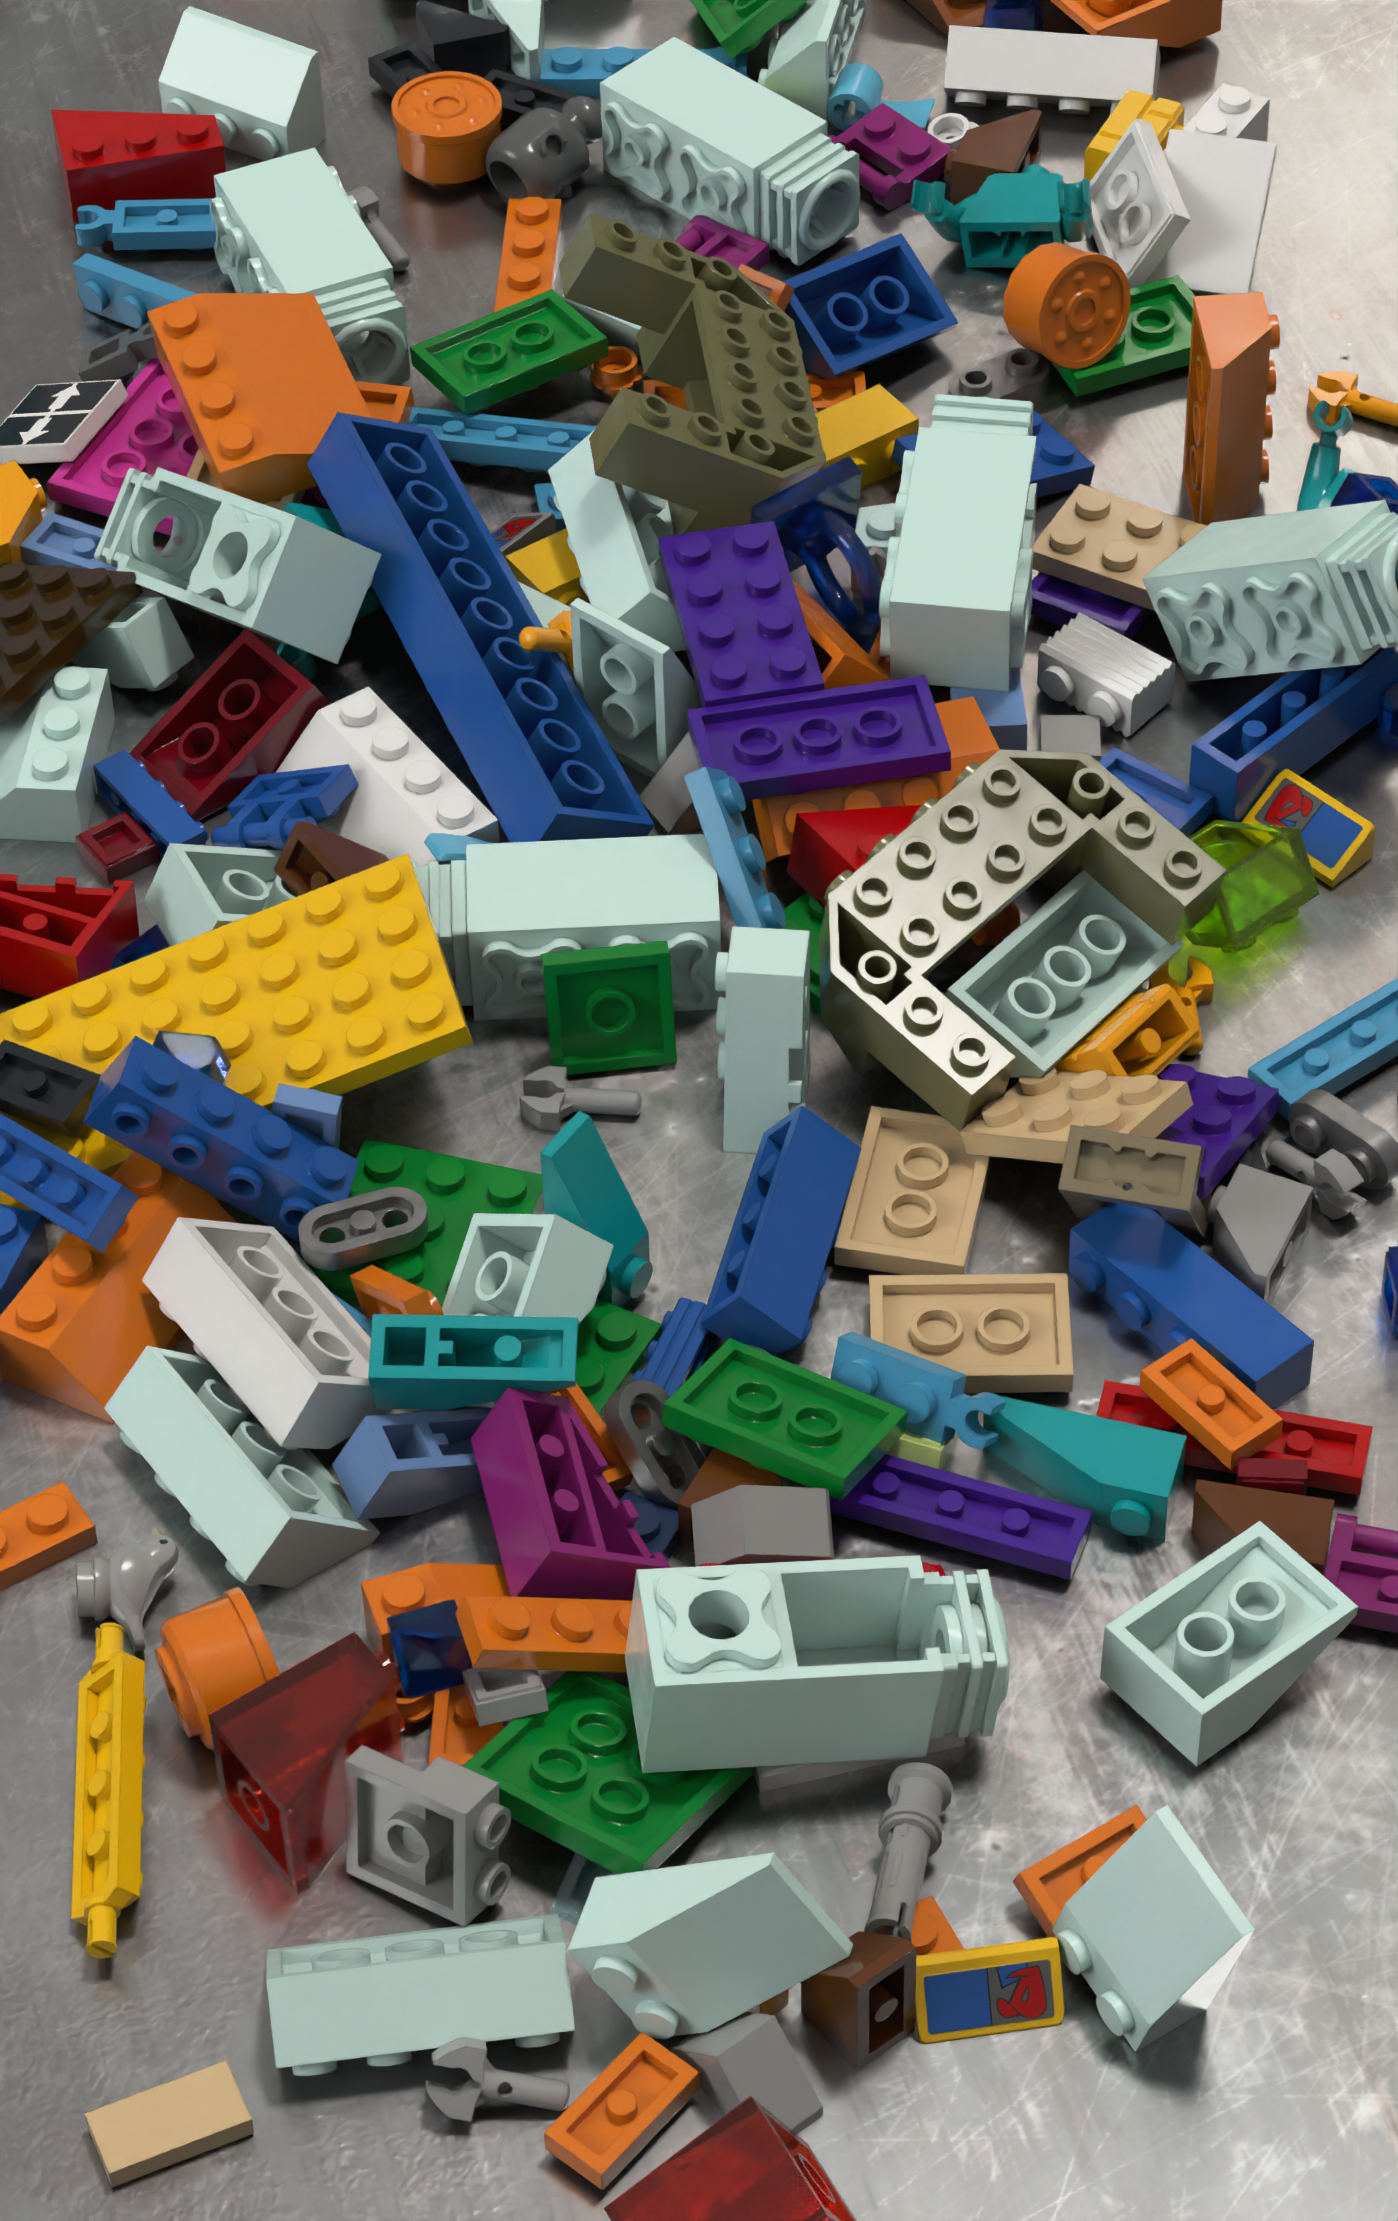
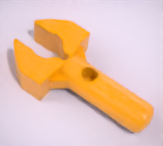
M1343 370L1319 373L1317 375V387L1309 386L1308 407L1314 413L1318 403L1323 400L1328 402L1329 413L1325 420L1327 422L1335 424L1341 416V410L1344 405L1353 414L1398 427V404L1361 393L1357 389L1358 375Z
M563 610L548 623L549 628L525 627L519 634V642L523 649L562 653L574 672L570 611Z
M1188 956V980L1185 983V987H1181L1178 981L1170 978L1167 962L1149 979L1148 990L1165 983L1173 987L1200 1028L1196 1004L1213 1001L1214 983L1212 971L1196 958ZM1201 1028L1199 1029L1200 1036L1182 1052L1184 1055L1193 1056L1202 1051L1204 1045Z

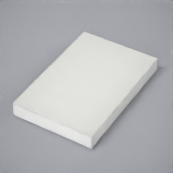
M1136 118L1090 181L1094 223L1092 235L1099 253L1113 259L1122 268L1130 288L1145 284L1191 220L1152 124Z
M1177 129L1169 130L1165 158L1191 220L1145 284L1179 275L1195 296L1250 292L1277 153L1276 143Z

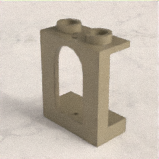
M1077 1125L1070 1126L1058 1189L1077 1218L1086 1219L1108 1203L1113 1202L1152 1209L1184 1236L1205 1239L1208 1225L1207 1212L1214 1193L1213 1189L1205 1200L1199 1199L1196 1194L1204 1155L1202 1146Z

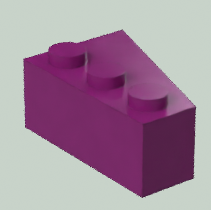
M508 1387L470 1439L510 1595L512 1597L632 1601L636 1570L671 1568L662 1552H656L651 1555L634 1527V1524L640 1518L630 1499L619 1502L602 1474L608 1467V1463L569 1399L563 1396Z

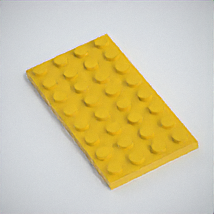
M408 853L0 1014V1044L5 1039L101 1075L131 1040L137 1036L271 1112L279 1083L305 1089H315L339 1096L473 1043L415 867ZM0 1111L2 1115L110 1178L133 1151L85 1123L74 1137L70 1138ZM0 1191V1204L33 1211Z

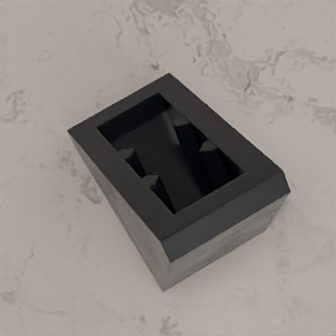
M419 0L416 3L419 48L442 70L465 72L482 78L493 68L506 73L511 70L509 26L425 0Z

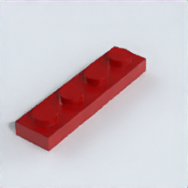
M1105 1380L1096 1414L1097 1417L1186 1435L1184 1465L1237 1474V1466L1231 1470L1141 1390L1140 1386ZM1272 1409L1283 1419L1282 1436L1250 1458L1307 1460V1486L1361 1495L1373 1426Z

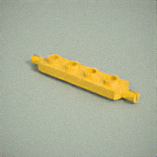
M103 1623L100 1625V1628L97 1627L95 1629V1660L92 1662L91 1669L78 1684L71 1919L87 1926L86 1953L98 1959L110 1958L112 1953H117V1918L120 1916L122 1909L128 1907L140 1897V1889L143 1882L141 1871V1830L144 1823L142 1780L145 1765V1754L143 1752L144 1711L146 1708V1696L144 1694L145 1661L123 1651L125 1630L116 1623Z

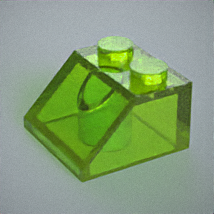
M1214 820L1188 837L1227 870L1214 909L1184 935L1193 945L1221 948L1224 953L1243 951L1256 943V936L1273 925L1293 919L1299 913L1298 908L1319 895L1299 828Z

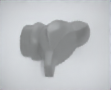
M153 1528L150 1536L141 1543L129 1542L121 1545L109 1559L93 1556V1561L76 1562L78 1617H95V1621H102L111 1616L127 1632L133 1651L135 1653L146 1651V1641L142 1627L143 1619L162 1581L172 1574L178 1563L179 1551L175 1542L171 1538L162 1535L158 1528Z

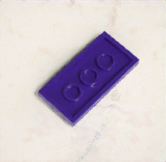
M774 521L658 537L659 558L702 707L824 690L823 677Z
M925 675L687 710L688 730L699 769L707 766L726 771L728 776H733L738 782L745 801L951 771V750Z

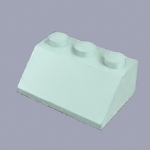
M192 6L184 10L158 81L162 113L215 115L225 147L263 161L316 148L326 139L318 51Z
M62 667L0 726V839L76 843L75 836L87 830L97 793L93 765L106 759L115 724L108 669Z

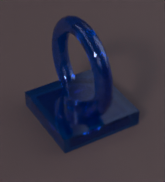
M847 456L752 506L750 524L774 521L789 571L792 572L805 565L818 594L837 620L858 635L870 636L876 634L881 629L879 601L882 580L869 551L855 532L862 471L851 457ZM837 547L845 557L856 578L863 599L864 611L860 610L847 596L828 562L827 555Z

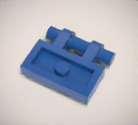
M344 764L258 775L227 807L232 819L227 826L213 829L211 833L212 845L259 849L260 846L271 845L276 850H283L296 822L306 821L317 826V823L332 818L341 810L342 801L358 786L350 765Z

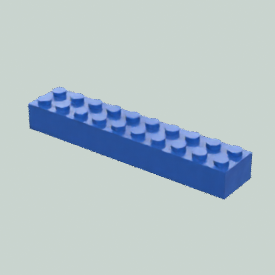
M337 412L308 461L307 466L344 536L355 543L382 554L374 572L371 585L509 842L648 836L655 825L557 652L526 650L520 645L519 634L525 627L543 626L431 428Z

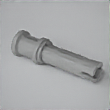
M905 1763L896 1768L889 1778L888 1795L891 1800V1806L883 1813L878 1827V1836L884 1846V1853L870 1915L865 1924L864 1932L878 1934L881 1926L882 1935L907 1938L910 1942L912 1940L914 1917L927 1858L937 1852L942 1844L944 1827L940 1821V1814L946 1810L951 1802L953 1787L949 1777L941 1769L929 1763Z

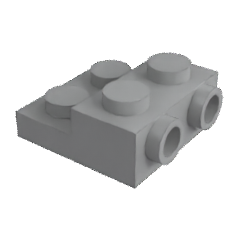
M363 1745L345 1760L346 1872L464 1927L488 1905H494L502 1898L510 1881L511 1870L509 1865L499 1861V1845L509 1830L511 1811L499 1804V1782L440 1756L423 1771H419Z

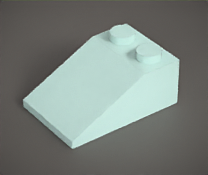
M577 598L570 604L574 682L617 759L653 779L689 732L687 710L702 708L696 683L670 647Z
M169 843L144 902L169 944L173 946L297 896L274 871V867L282 852L280 850Z
M474 1213L442 1306L443 1314L457 1316L578 1318L580 1323L593 1309L597 1295L604 1285L606 1268L614 1245L556 1214ZM497 1401L469 1405L468 1407L493 1408Z
M1259 1521L1107 1624L1104 1629L1100 1679L1197 1767L1247 1732L1356 1617L1358 1606L1266 1525Z
M1168 1805L1154 1812L1065 1903L1052 1929L1055 1934L1054 1938L1058 1940L1060 1958L1074 1974L1081 1973L1097 1996V2009L1106 2026L1115 2035H1124L1135 2052L1208 2009L1255 1930Z
M775 1853L595 1877L568 1951L591 1975L594 1983L602 1988L632 2020L637 2030L644 2032L651 2038L668 2039L672 2036L708 2032L849 1957L853 1943Z

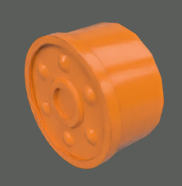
M443 71L417 77L404 84L396 92L392 100L391 110L393 123L396 127L398 159L404 170L419 180L446 186L471 182L487 174L485 155L491 142L501 134L500 119L502 116V98L492 83L470 73Z
M1058 242L1040 245L1022 258L1010 276L1004 293L1003 317L1008 332L1020 346L1044 355L1048 360L1069 369H1081L1091 366L1104 358L1113 349L1125 329L1131 302L1129 283L1118 263L1107 256L1095 252H1084Z
M239 1587L225 1591L220 1598L163 1621L160 1628L163 1645L154 1650L155 1657L172 1705L189 1738L199 1735L203 1744L208 1749L219 1752L272 1729L281 1730L293 1725L290 1703L275 1659L248 1599Z

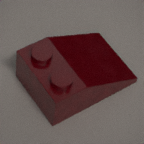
M245 628L129 754L136 761L140 760L145 765L148 774L155 781L160 780L168 794L175 801H180L186 808L187 813L193 819L199 821L232 803L258 775L276 773L316 712L330 705L331 702L314 684Z

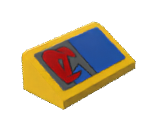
M1284 769L1275 777L1242 820V829L1331 887H1334L1373 858L1375 826L1289 769Z
M1049 1937L916 1956L915 2027L917 2037L921 2043L928 2044L1056 2026L1063 2023L1064 2000L1060 1951L1057 1938Z

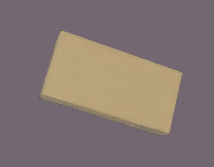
M226 2060L84 2113L87 2128L111 2187L254 2134L252 2118Z

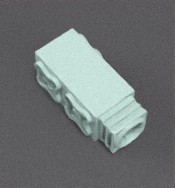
M675 37L600 82L604 170L691 220L694 216L702 215L769 244V250H777L778 255L783 258H791V262L797 266L802 265L824 249L831 247L839 239L858 227L860 199L859 154L853 150L846 151L845 146L840 143H832V139L827 137V121Z
M314 147L214 175L216 198L210 199L209 205L216 231L215 255L222 273L230 277L236 293H313L355 381L396 385L410 380L405 308L401 302H398L395 292L391 291V286L394 285L393 267L362 221L355 198L345 192L335 167H327Z
M936 394L930 427H919L915 451L905 450L901 483L895 504L894 528L896 529V537L890 536L885 576L880 591V656L890 657V678L892 680L925 675L928 685L1009 692L1012 668H1023L1027 631L1032 608L1033 548H1030L1035 518V502L1028 501L1033 462L1036 456V436H1033V403L1030 401L995 399L985 396L970 397Z
M158 467L154 476L134 468L128 469L94 558L117 568V571L134 572L136 575L135 584L210 616L244 629L247 628L249 631L338 664L343 649L351 636L353 624L366 592L372 584L374 572L382 554L298 516ZM172 516L173 528L171 537L165 548L158 554L153 545L154 530L161 520Z
M1385 500L1213 522L1142 578L1187 682L1361 665L1379 648H1391L1396 643L1398 645V590L1395 582V567L1398 571V515L1394 512L1390 513Z
M704 834L466 845V860H452L451 864L439 865V861H431L429 865L417 866V862H412L460 1005L473 1006L474 1021L546 1017L541 954L666 940L670 952L674 1011L717 1009L718 999L722 997V991L715 990L717 953L721 952L718 878Z
M920 1555L636 1570L625 1650V1663L642 1773L926 1757L929 1740L943 1739L944 1734L956 1733L957 1738L968 1737L969 1732H980L981 1736H992L998 1710L1002 1708L1005 1702L1009 1685L1010 1659L1006 1623L1001 1605L993 1595L988 1569L976 1570V1574L964 1575L963 1570L952 1571L951 1576H939V1572H924Z

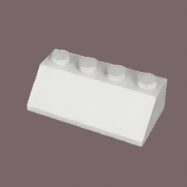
M949 25L944 90L947 97H955V104L966 107H985L986 99L1007 101V108L1020 111L1037 110L1038 103L1058 104V111L1066 114L1085 115L1089 114L1090 107L1111 108V115L1129 90L1152 95L1153 100H1155L1161 60L1158 40Z
M369 686L319 709L276 771L278 773L349 764L358 782V786L342 801V808L335 816L317 823V826L386 855L389 860L408 853L411 861L417 862V866L429 865L431 861H438L424 843L427 836L431 833L469 836L490 843H500L498 819ZM439 861V865L451 864V861Z
M183 1217L177 1218L142 1281L160 1302L159 1307L168 1318L177 1322L194 1342L193 1348L201 1358L211 1363L229 1384L228 1391L236 1400L245 1404L264 1426L263 1432L271 1442L287 1450H296L298 1448L331 1449L353 1435L365 1416L383 1415L393 1410L376 1409L368 1379L371 1338L275 1227Z

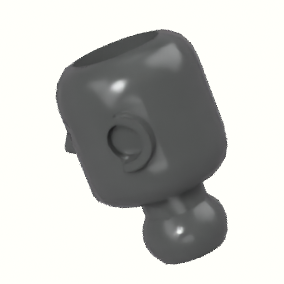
M577 96L569 99L564 104L561 113L554 109L542 107L530 110L522 115L491 142L485 155L486 171L497 192L507 200L509 198L533 196L543 199L571 197L573 195L571 186L585 175L590 166V154L587 145L593 144L602 138L601 107L590 97Z

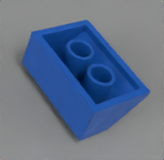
M902 233L782 281L795 289L784 312L795 323L799 345L802 349L805 371L828 380L836 379L952 330L958 325L957 319Z

